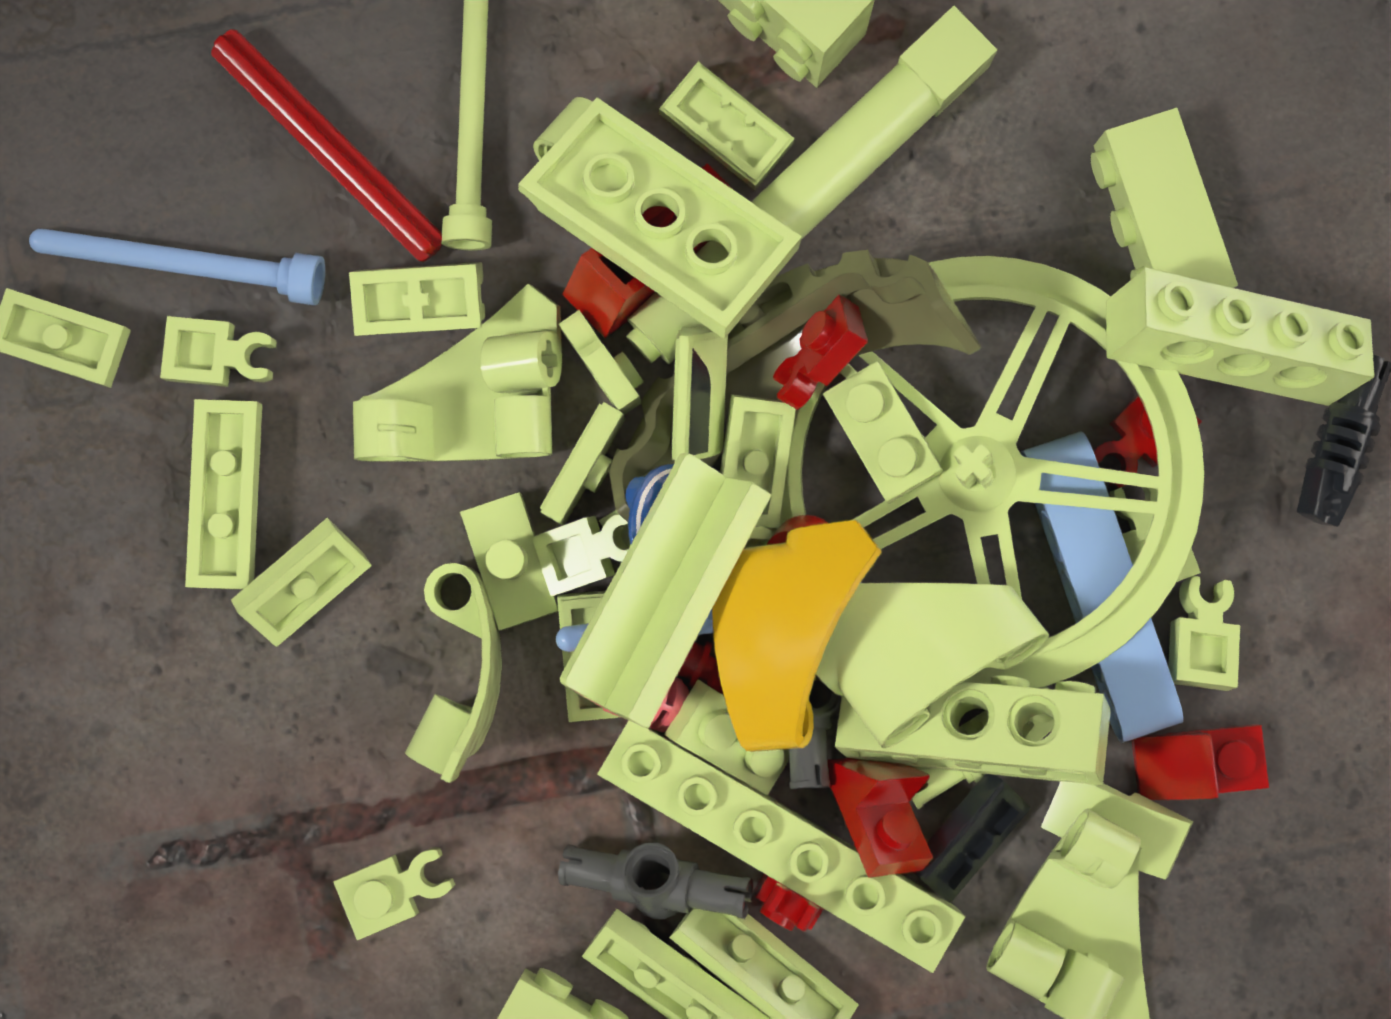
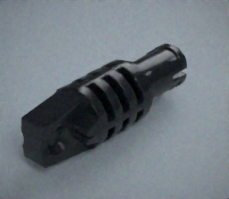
M1373 354L1374 378L1337 400V403H1331L1329 408H1326L1322 418L1327 423L1321 424L1318 428L1316 435L1321 440L1315 441L1312 445L1311 452L1315 457L1309 458L1306 462V472L1297 507V513L1315 523L1338 527L1358 486L1362 483L1364 476L1359 472V469L1367 468L1370 459L1365 453L1373 451L1375 441L1371 436H1377L1381 428L1380 418L1376 415L1383 389L1391 372V362L1384 361V358Z

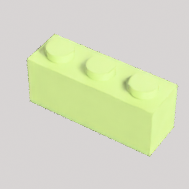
M1178 108L1105 130L1094 144L1096 152L1091 154V166L1101 189L1108 187L1115 207V211H1112L1110 215L1113 233L1121 247L1128 246L1135 269L1130 272V279L1134 278L1144 268H1149L1231 288L1237 287L1238 283Z

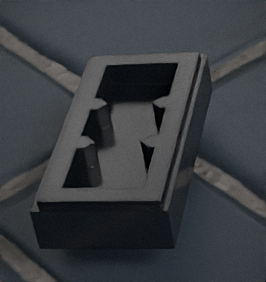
M985 774L959 806L944 818L940 828L927 842L933 859L922 871L913 873L950 903L1028 813L1031 807L997 775Z

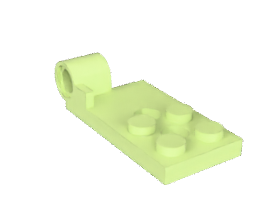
M582 97L574 98L533 144V149L539 162L518 184L519 191L530 199L541 213L723 339L726 338L797 252L802 238L795 231L597 97L593 102ZM663 206L673 211L677 220L666 227H655L648 224L643 219L642 214L650 207ZM714 241L723 245L729 255L721 262L708 263L699 259L693 249L701 242Z

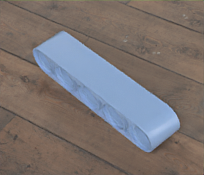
M1081 431L1021 451L1023 457L1099 468L1092 447L1085 434ZM1048 473L1041 474L1040 490L1109 497L1104 481ZM1035 503L1075 622L1078 623L1112 594L1133 566L1114 510ZM1150 618L1126 644L1091 667L1099 692L1104 694L1111 709L1110 724L1121 743L1183 722L1180 700L1152 619Z

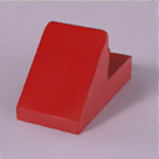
M1250 724L1147 735L1131 740L1138 794L1150 800L1216 799L1219 797V793L1269 788L1262 725Z
M853 758L828 760L829 780H831L832 791L868 878L922 871L933 859V856L910 805V800L927 782L930 775L900 763Z

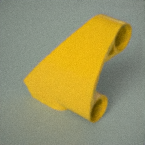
M856 520L800 527L788 533L786 543L744 548L712 607L714 644L720 682L736 736L740 745L746 751L757 752L804 748L812 738L814 716L809 695L820 661L843 610L864 576L882 552L862 525Z

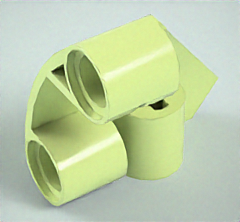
M527 284L506 305L483 323L481 328L474 330L456 345L399 381L376 393L363 396L359 401L353 402L354 460L397 462L466 461L552 455L550 387L556 386L562 371L561 328L558 325L561 323L560 306L534 286Z
M457 563L444 564L433 570L425 584V601L430 610L437 616L482 639V666L478 694L473 708L434 694L405 751V754L411 759L441 774V779L448 783L458 778L467 758L475 754L485 740L493 721L499 697L502 671L499 629L482 577L473 568ZM461 574L471 585V597L464 607L459 610H451L441 600V586L448 577Z
M860 583L836 624L816 675L833 692L840 696H845L879 745L884 749L901 742L920 728L930 715L926 708L941 696L985 667L1006 670L1018 665L1034 654L1047 641L1049 634L1012 586L960 583Z
M1085 809L1062 836L1024 892L992 949L987 962V971L1045 1003L1044 1007L1063 1019H1150L1142 966L1139 925L1140 850L1142 849L1141 839L1090 809Z

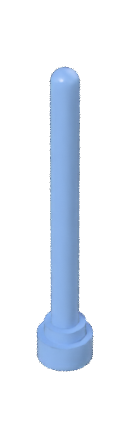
M37 229L29 237L31 248L38 253L277 287L278 293L288 295L290 302L307 305H318L325 282V261L322 256L295 253L293 258L283 257L281 262L278 263L49 229Z

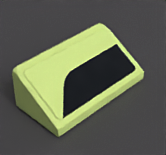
M682 327L676 336L672 460H675V462L681 453L692 454L698 459H704L719 454L723 449L728 335L723 339L708 328Z

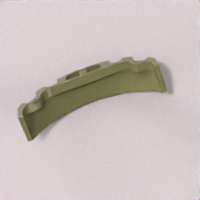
M859 250L843 253L839 264L816 271L808 263L775 277L728 334L724 440L731 394L778 400L777 393L784 385L773 379L774 372L785 359L795 356L801 350L799 338L808 320L816 312L824 311L839 294L859 307L868 342L855 356L901 345H937L956 349L969 355L982 347L928 262L916 256L910 255L908 261L892 258H874L868 250ZM675 373L668 379L658 376L641 400L644 416L626 450L617 448L611 463L609 473L615 508L618 514L627 522L630 508L626 502V489L629 482L635 477L646 476L650 471L661 465L675 464V460H672ZM723 449L715 456L700 460L712 467L723 453Z

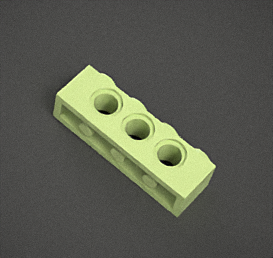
M1144 268L1106 300L1107 358L1137 363V365L1160 370H1177L1179 374L1327 406L1374 378L1370 319L1149 268Z
M1014 676L991 677V684L966 682L965 680L926 708L930 715L920 728L901 742L884 749L879 745L845 696H842L835 747L847 758L900 763L915 767L1103 786L1111 709L1104 694L1095 693V687L1090 684L1060 681L1056 683L1055 690L1030 688V681ZM977 708L988 711V722L980 732L973 735L959 733V722L966 712ZM1044 714L1054 718L1053 730L1043 740L1029 741L1022 737L1024 724L1031 717Z

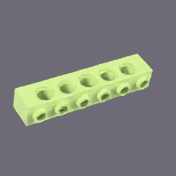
M628 721L597 774L932 973L935 971L965 918V915L955 905L902 874L868 878L855 846L687 750L665 734L656 730L647 729Z

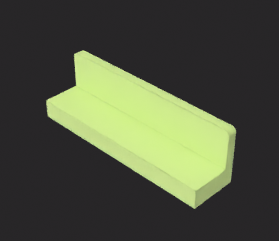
M681 453L560 676L561 684L612 713L649 729L772 495L753 482L726 477L694 455Z

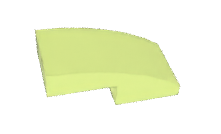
M1060 782L1041 828L1062 838L1077 817L1088 808L1139 837L1142 845L1139 857V871L1166 880L1193 821L1136 792L1128 796L1104 783L1103 786Z

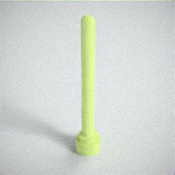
M464 0L456 204L449 207V215L443 217L442 245L458 250H484L492 245V220L486 217L487 209L481 206L488 0Z

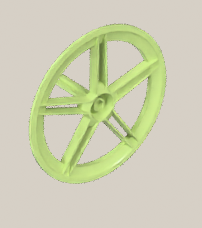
M972 256L930 262L929 265L939 277L953 302L986 299L1013 302L1031 306L1035 309L976 425L970 428H960L873 351L859 355L869 365L878 361L891 384L937 424L923 438L944 472L890 504L883 501L853 520L858 521L864 528L918 497L926 512L873 539L877 546L882 549L949 514L960 517L964 522L977 584H990L981 537L998 534L1006 585L1012 586L1022 599L1008 518V510L1015 502L1022 501L1153 514V520L1145 543L1135 563L1120 585L1099 607L1078 623L1049 637L1034 654L1018 665L1006 670L985 667L966 679V682L991 684V677L1005 675L1030 681V688L1046 687L1083 672L1126 644L1156 613L1174 587L1193 545L1203 503V449L1196 414L1187 389L1177 370H1160L1137 365V363L1115 360L1128 376L1145 407L1157 450L1158 476L1023 457L1016 443L1069 323L1093 338L1107 351L1106 300L1111 296L1072 274L1044 264L1017 258ZM1046 313L1053 314L1058 319L1013 420L997 414L996 412ZM848 363L840 373L847 379L856 374L857 371ZM821 382L817 383L816 389L808 402L795 412L779 527L792 517L806 515L802 484L803 455L813 414L823 392L827 388ZM1048 473L1157 489V499L1155 502L1040 490L1041 474Z

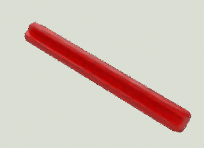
M230 29L214 41V46L211 50L213 58L418 261L425 262L441 249L442 233L238 30Z

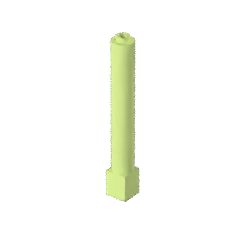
M953 6L899 57L897 65L751 202L802 236V240L933 115L937 117L990 67L997 49ZM709 241L696 253L699 259L708 263L721 262L729 255L723 245L714 241ZM654 292L627 318L634 329L626 337L650 363H653L660 356L665 362L670 364L675 359L678 331L682 327H707L657 292Z

